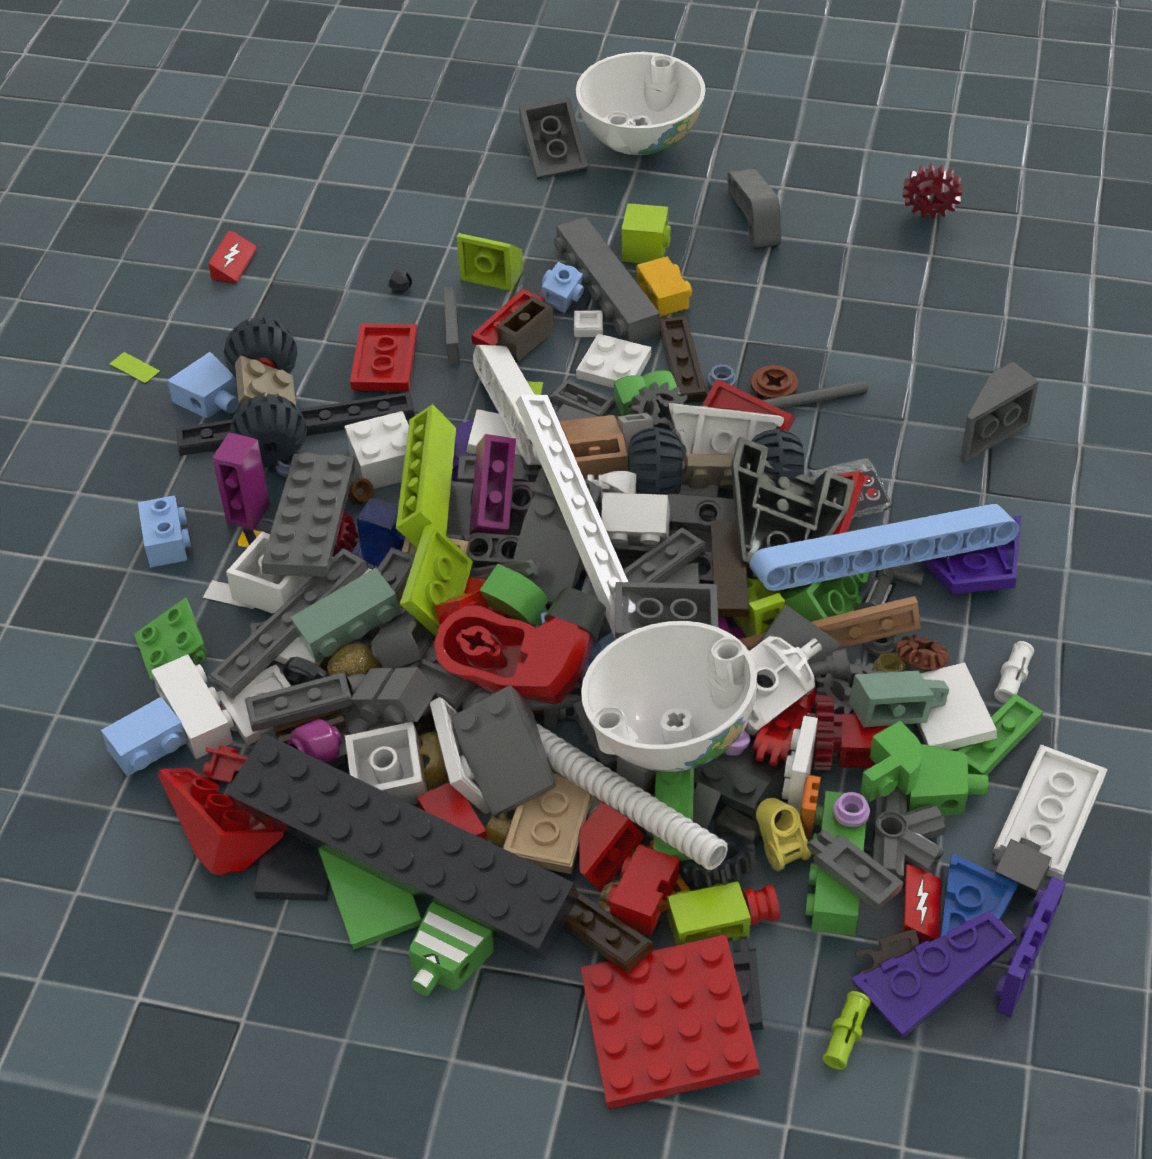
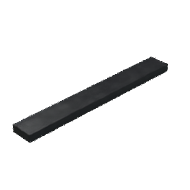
M411 392L300 409L307 427L306 436L345 430L346 425L403 411L406 420H410L415 416ZM233 419L176 428L179 455L218 450L228 433H230Z

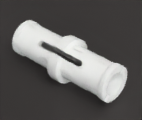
M1018 641L1017 644L1014 643L1009 660L1002 665L1000 672L1002 677L994 692V696L998 701L1006 703L1014 694L1018 693L1021 683L1026 681L1028 676L1027 667L1034 654V648L1031 644L1024 641Z

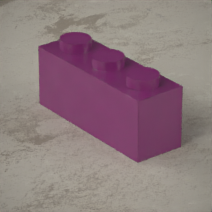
M228 433L212 457L226 523L255 530L270 506L258 440L248 436Z
M485 434L477 444L469 535L474 533L504 535L509 530L516 438Z

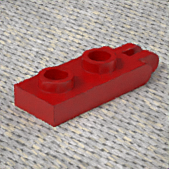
M790 706L762 727L752 749L757 752L755 760L763 762L766 755L771 756L769 765L775 767L779 759L787 761V757L791 752L794 728L801 730L803 717L806 716L807 711Z

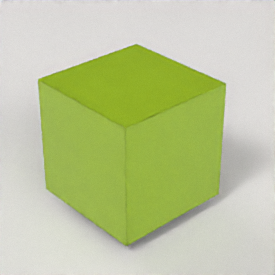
M627 204L621 229L622 262L645 263L664 257L671 237V225H668V207Z

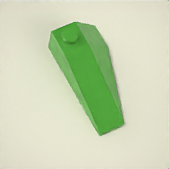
M870 572L792 587L787 590L782 598L787 606L810 622L852 612L862 601V597L859 596L862 584L867 582Z

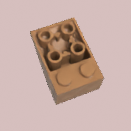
M614 415L559 421L580 472L583 475V479H587V475H594V480H598L599 475L609 472H628V455L624 437Z

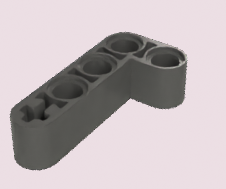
M755 168L728 172L729 193L748 218V234L752 249L780 245V204L775 192Z

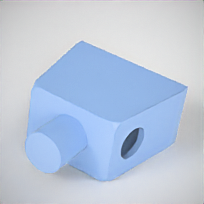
M211 352L167 380L172 402L205 418L212 417L222 409L231 414L239 407L234 375Z

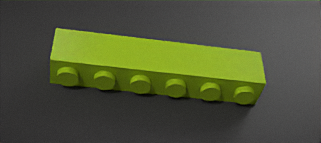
M433 404L409 420L396 529L416 548H418L424 526L433 523L445 535L447 532L456 427Z

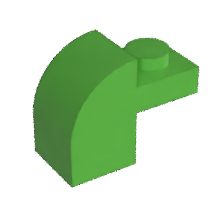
M497 564L480 589L489 607L511 616L514 620L528 623L534 627L541 625V613L547 612L545 605L549 601L548 596L528 578Z
M901 721L873 736L870 759L876 765L863 772L860 792L869 802L879 796L889 795L897 786L907 795L915 788L918 782L923 754L922 747L918 738Z

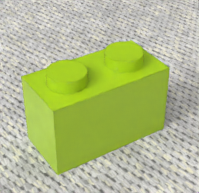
M739 881L728 883L727 885L717 883L713 887L695 891L684 890L675 895L667 896V918L676 946L721 935H727V938H733V941L740 940V937L747 936L749 938L751 917Z

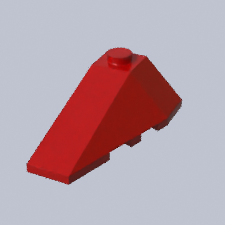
M191 768L159 769L158 776L196 857L212 874L226 875L229 872L244 871L282 839L283 830L238 809L227 795L218 792V784Z

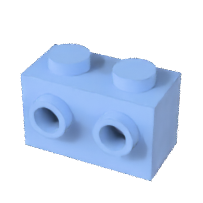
M175 495L138 502L144 547L150 568L187 561L186 548L191 547L188 528L182 529L183 525H187L184 506H177Z
M162 697L101 730L107 751L127 777L138 770L146 768L152 762L168 753L176 751L180 746L187 743L182 722Z

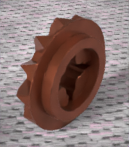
M770 365L762 367L754 372L751 378V388L754 389L755 396H763L764 400L796 394L797 376L793 371L783 366Z
M917 635L912 637L904 636L901 641H898L896 652L901 659L910 666L921 670L944 668L947 666L950 658L947 648L939 645L938 641H931L927 637L920 638Z

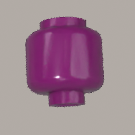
M317 719L295 728L287 745L327 764L337 758L342 739L335 726H330L326 721Z

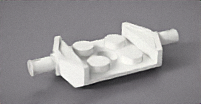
M769 636L749 651L755 662L757 676L766 675L773 682V686L770 688L761 687L757 683L756 701L744 729L749 735L756 736L767 723L805 694L808 696L815 687L814 675L807 662L812 656L822 650L820 643L815 645L817 643L816 639H811L802 648H794L782 638Z

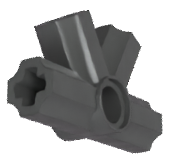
M898 786L889 795L876 798L874 832L871 841L873 849L872 858L901 881L904 878V862L923 870L926 874H931L944 853L942 847L929 840L943 835L945 830L942 814L937 806L933 807L930 804L907 812V795Z

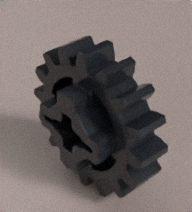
M722 833L720 836H717L718 839H722L727 843V853L722 863L713 870H707L703 865L696 863L694 859L679 861L681 878L684 877L686 883L694 881L697 887L703 883H708V887H713L715 883L727 885L730 883V879L740 880L741 873L750 874L752 872L751 867L757 865L754 843L750 842L749 837L740 839V835L737 833L731 837H727L726 833Z

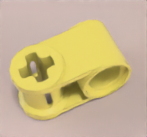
M767 798L762 801L757 808L756 819L763 837L767 859L773 869L779 872L790 862L800 858L803 860L809 859L811 857V852L807 847L809 842L805 836L797 809L776 798ZM782 810L781 819L775 824V816Z

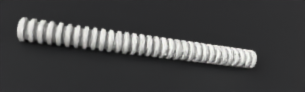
M480 687L475 688L463 702V710L492 694ZM536 724L549 766L552 770L566 777L569 781L574 782L575 785L580 786L583 790L588 791L592 796H596L600 801H604L606 805L611 806L631 821L636 822L640 827H644L648 832H652L654 836L661 838L665 843H669L671 847L677 848L679 852L686 854L690 859H694L696 863L703 865L707 870H713L722 863L727 853V843L724 840L718 839L715 834L710 833L705 828H701L699 824L693 823L691 819L676 812L672 807H668L664 802H660L656 797H652L648 792H644L640 787H636L634 783L627 781L626 778L619 776L618 773L611 771L610 768L604 767L602 763L597 762L594 758L589 757L586 753L565 742L564 739L559 738L540 724Z

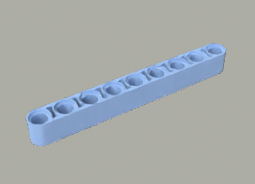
M990 504L768 547L757 551L752 556L749 564L751 570L766 589L777 591L1005 545L1017 536L1019 526L1001 506Z

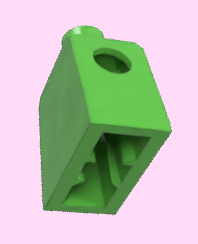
M921 744L923 754L919 778L915 788L907 794V812L931 804L933 807L937 806L942 816L959 815L965 812L968 795L987 796L988 775L968 774V756L965 753Z

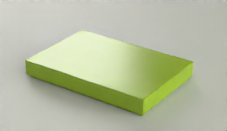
M433 523L424 526L400 605L436 636L440 623L434 606L457 595L464 594L473 561Z

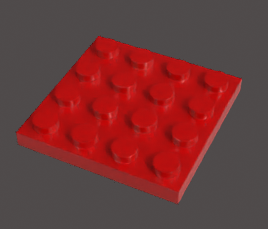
M727 935L652 951L629 973H626L611 961L581 967L608 1109L760 1075Z

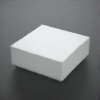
M574 311V337H596L597 334L603 335V311Z

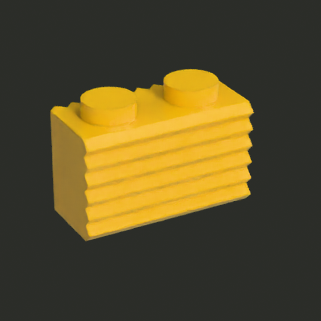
M668 256L636 265V283L658 310L660 317L666 316L668 313L682 312L683 309L687 310L689 308V297H692L691 285L688 281L682 279L678 265H673Z

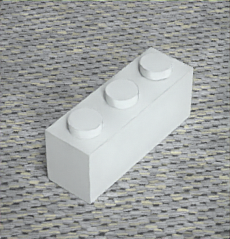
M187 654L151 670L159 696L163 698L182 722L187 745L195 759L209 754L205 751L206 747L218 750L219 745L227 746L233 743L230 729L234 728L233 720L227 709L221 711L219 707L221 702L213 686L208 688L205 684L208 680L200 664L195 666Z

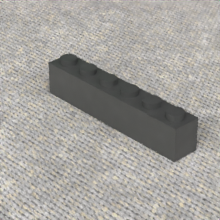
M583 217L557 225V238L554 239L557 252L559 254L562 253L567 265L576 268L578 272L583 274L581 285L587 287L592 300L598 302L604 316L607 319L610 318L619 336L622 335L626 341L633 343L660 335V313L588 218Z

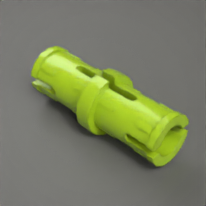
M850 991L847 994L840 1017L835 1019L832 1024L831 1030L833 1035L822 1057L823 1062L831 1068L837 1070L846 1068L853 1045L862 1036L863 1032L860 1027L871 1004V1000L865 994Z

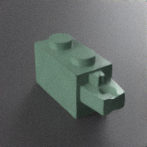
M919 671L857 674L854 677L849 704L863 727L888 726L898 721H901L903 724L927 723L931 708L946 704L949 687L945 681L923 679Z

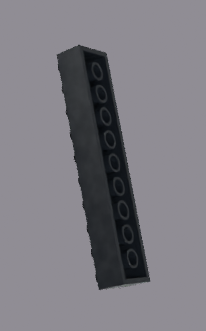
M262 733L226 792V795L238 809L362 869L429 904L434 902L492 930L494 936L544 961L579 897L573 882Z

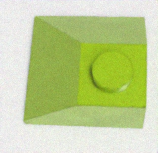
M458 233L457 246L460 280L512 291L523 272L522 249L511 244Z

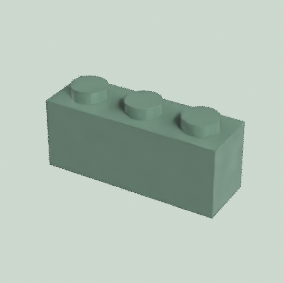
M374 568L290 618L297 636L313 659L318 662L324 657L333 655L338 649L353 640L362 638L367 632L380 624L391 621L397 614L401 613L396 593L378 569Z

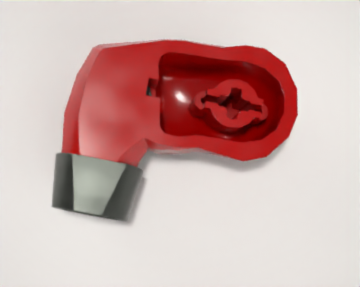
M563 588L544 616L546 622L536 628L519 620L505 618L482 606H464L448 615L438 628L434 642L437 661L446 671L492 694L511 685L525 699L552 705L560 704L573 690L588 663L593 644L597 641L606 607L598 599L587 593L573 588Z

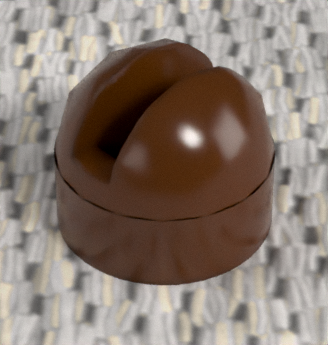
M360 478L351 482L348 497L353 503L364 504L373 498L374 488L370 481ZM361 487L363 491L357 495L356 490Z

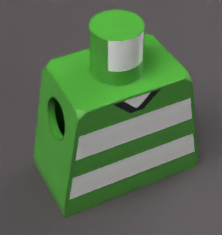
M432 902L409 948L411 968L417 972L410 982L412 988L424 996H429L437 983L451 990L459 989L493 953L492 930Z

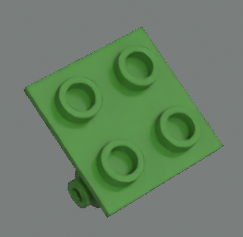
M187 598L182 599L134 634L151 681H154L151 670L187 654L195 664H201L206 660L207 650L204 647L205 643Z

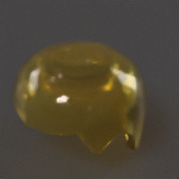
M349 644L331 657L328 662L327 673L332 676L345 672L347 680L349 676L355 674L366 675L368 669L382 668V666L374 658L370 647L364 644Z
M425 732L418 736L423 744L419 754L430 758L429 764L423 769V775L428 787L432 789L448 781L449 777L438 734L436 732Z

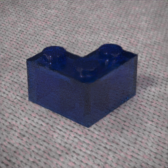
M373 497L369 499L356 518L360 540L351 552L366 561L368 568L372 570L379 567L391 548L402 551L405 536L396 529L399 505Z

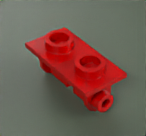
M219 745L218 750L206 747L205 751L212 756L211 762L206 761L203 773L208 775V778L211 780L232 784L236 772L240 771L248 757L238 755L239 751L237 749L224 745Z

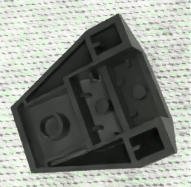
M739 437L731 464L740 562L750 566L749 563L752 556L764 548L832 535L849 509L855 481L826 470L816 480L801 474L796 476L795 480H789L787 477L782 476L774 482L770 478L778 476L773 472H764V468L773 469L769 464L772 462L766 460L769 448Z
M749 735V745L742 754L731 756L723 753L716 759L694 768V791L698 782L719 791L721 795L718 801L752 816L751 833L762 837L756 819V812L760 803L767 798H776L788 804V800L782 799L785 778H788L784 777L786 761L779 759L775 767L769 765L771 756L766 755L763 762L755 760L757 752L752 749L757 735L754 737ZM782 810L775 816V824L781 819Z

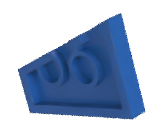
M952 853L940 937L946 935L947 931L988 911H991L1001 921L1017 893L1019 884Z

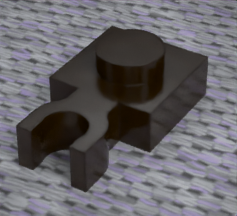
M912 929L879 938L880 950L878 951L863 949L854 953L855 957L865 954L871 957V967L860 970V973L866 974L880 967L881 963L893 957L897 959L915 950L914 947L920 944L916 930Z

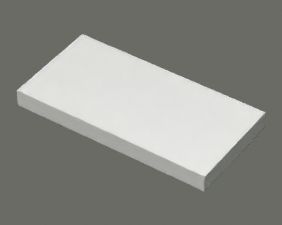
M1040 745L996 842L993 855H996L1001 844L1007 847L1010 839L1017 842L1020 841L1021 837L1041 846L1039 852L1052 857V864L1046 876L1062 880L1105 779L1107 769Z

